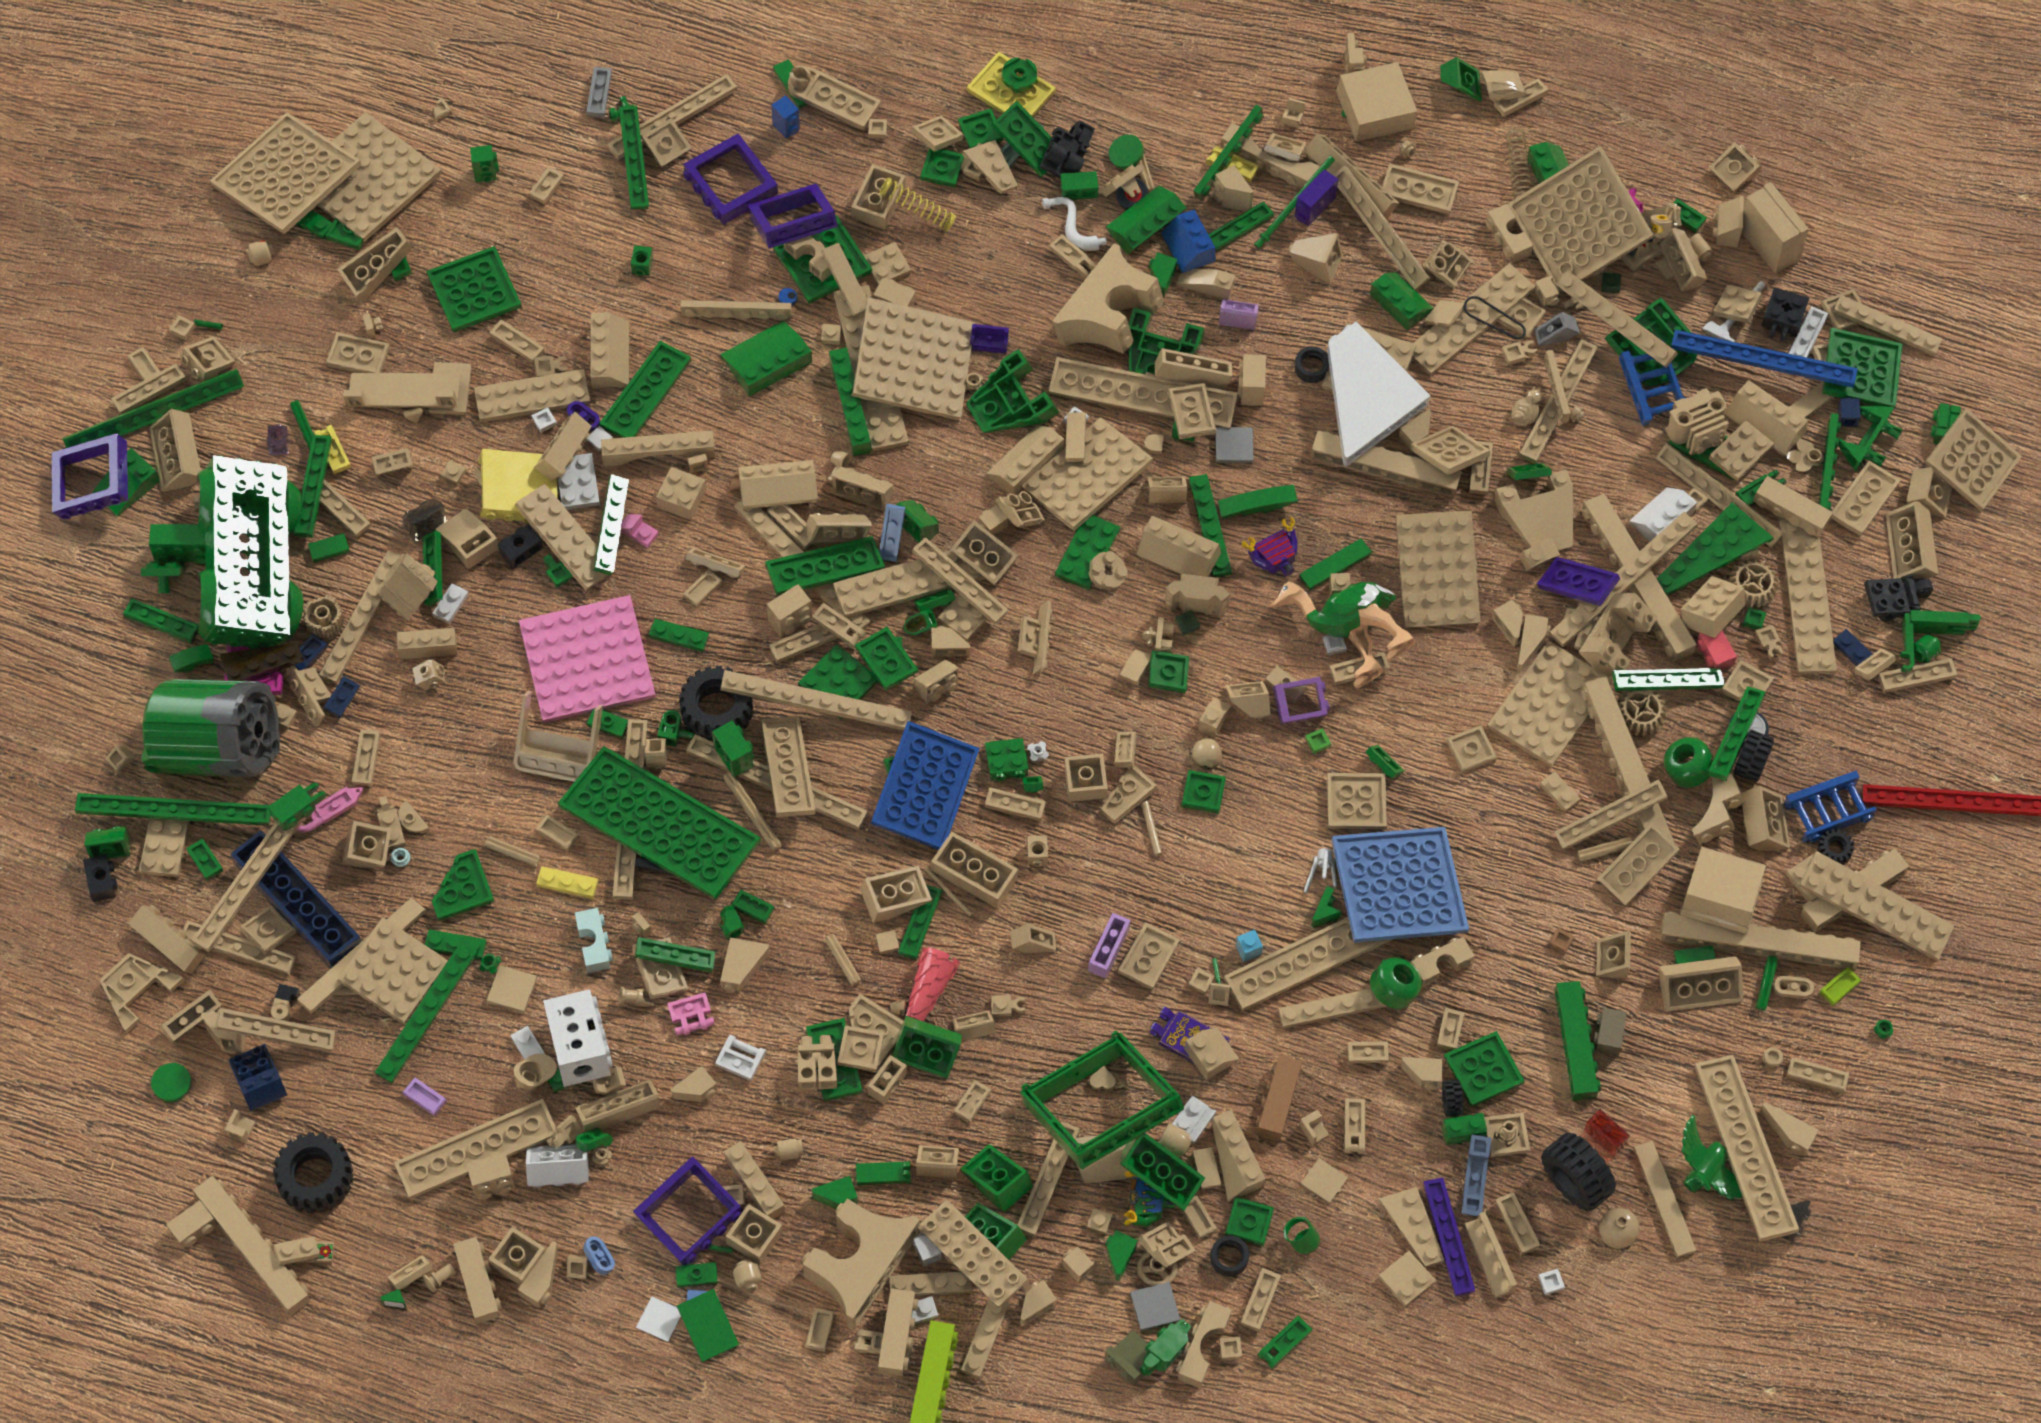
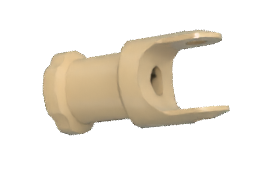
M621 987L619 990V1005L628 1003L635 1004L638 1007L654 1006V1003L644 1000L643 995H648L645 989L628 990Z

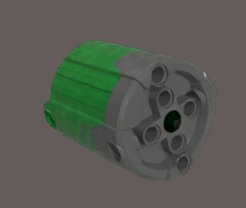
M182 679L164 681L153 690L144 710L142 732L145 747L141 757V761L145 765L144 769L151 773L174 775L252 777L261 774L268 765L273 763L275 756L278 755L280 750L278 712L275 705L276 699L270 691L271 687L265 683L255 681ZM254 727L259 729L261 732H254Z

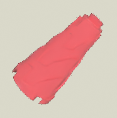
M931 947L923 948L917 964L918 969L908 1001L909 1006L906 1016L925 1021L940 994L942 995L949 980H952L960 962L955 957L951 962L948 960L949 954Z

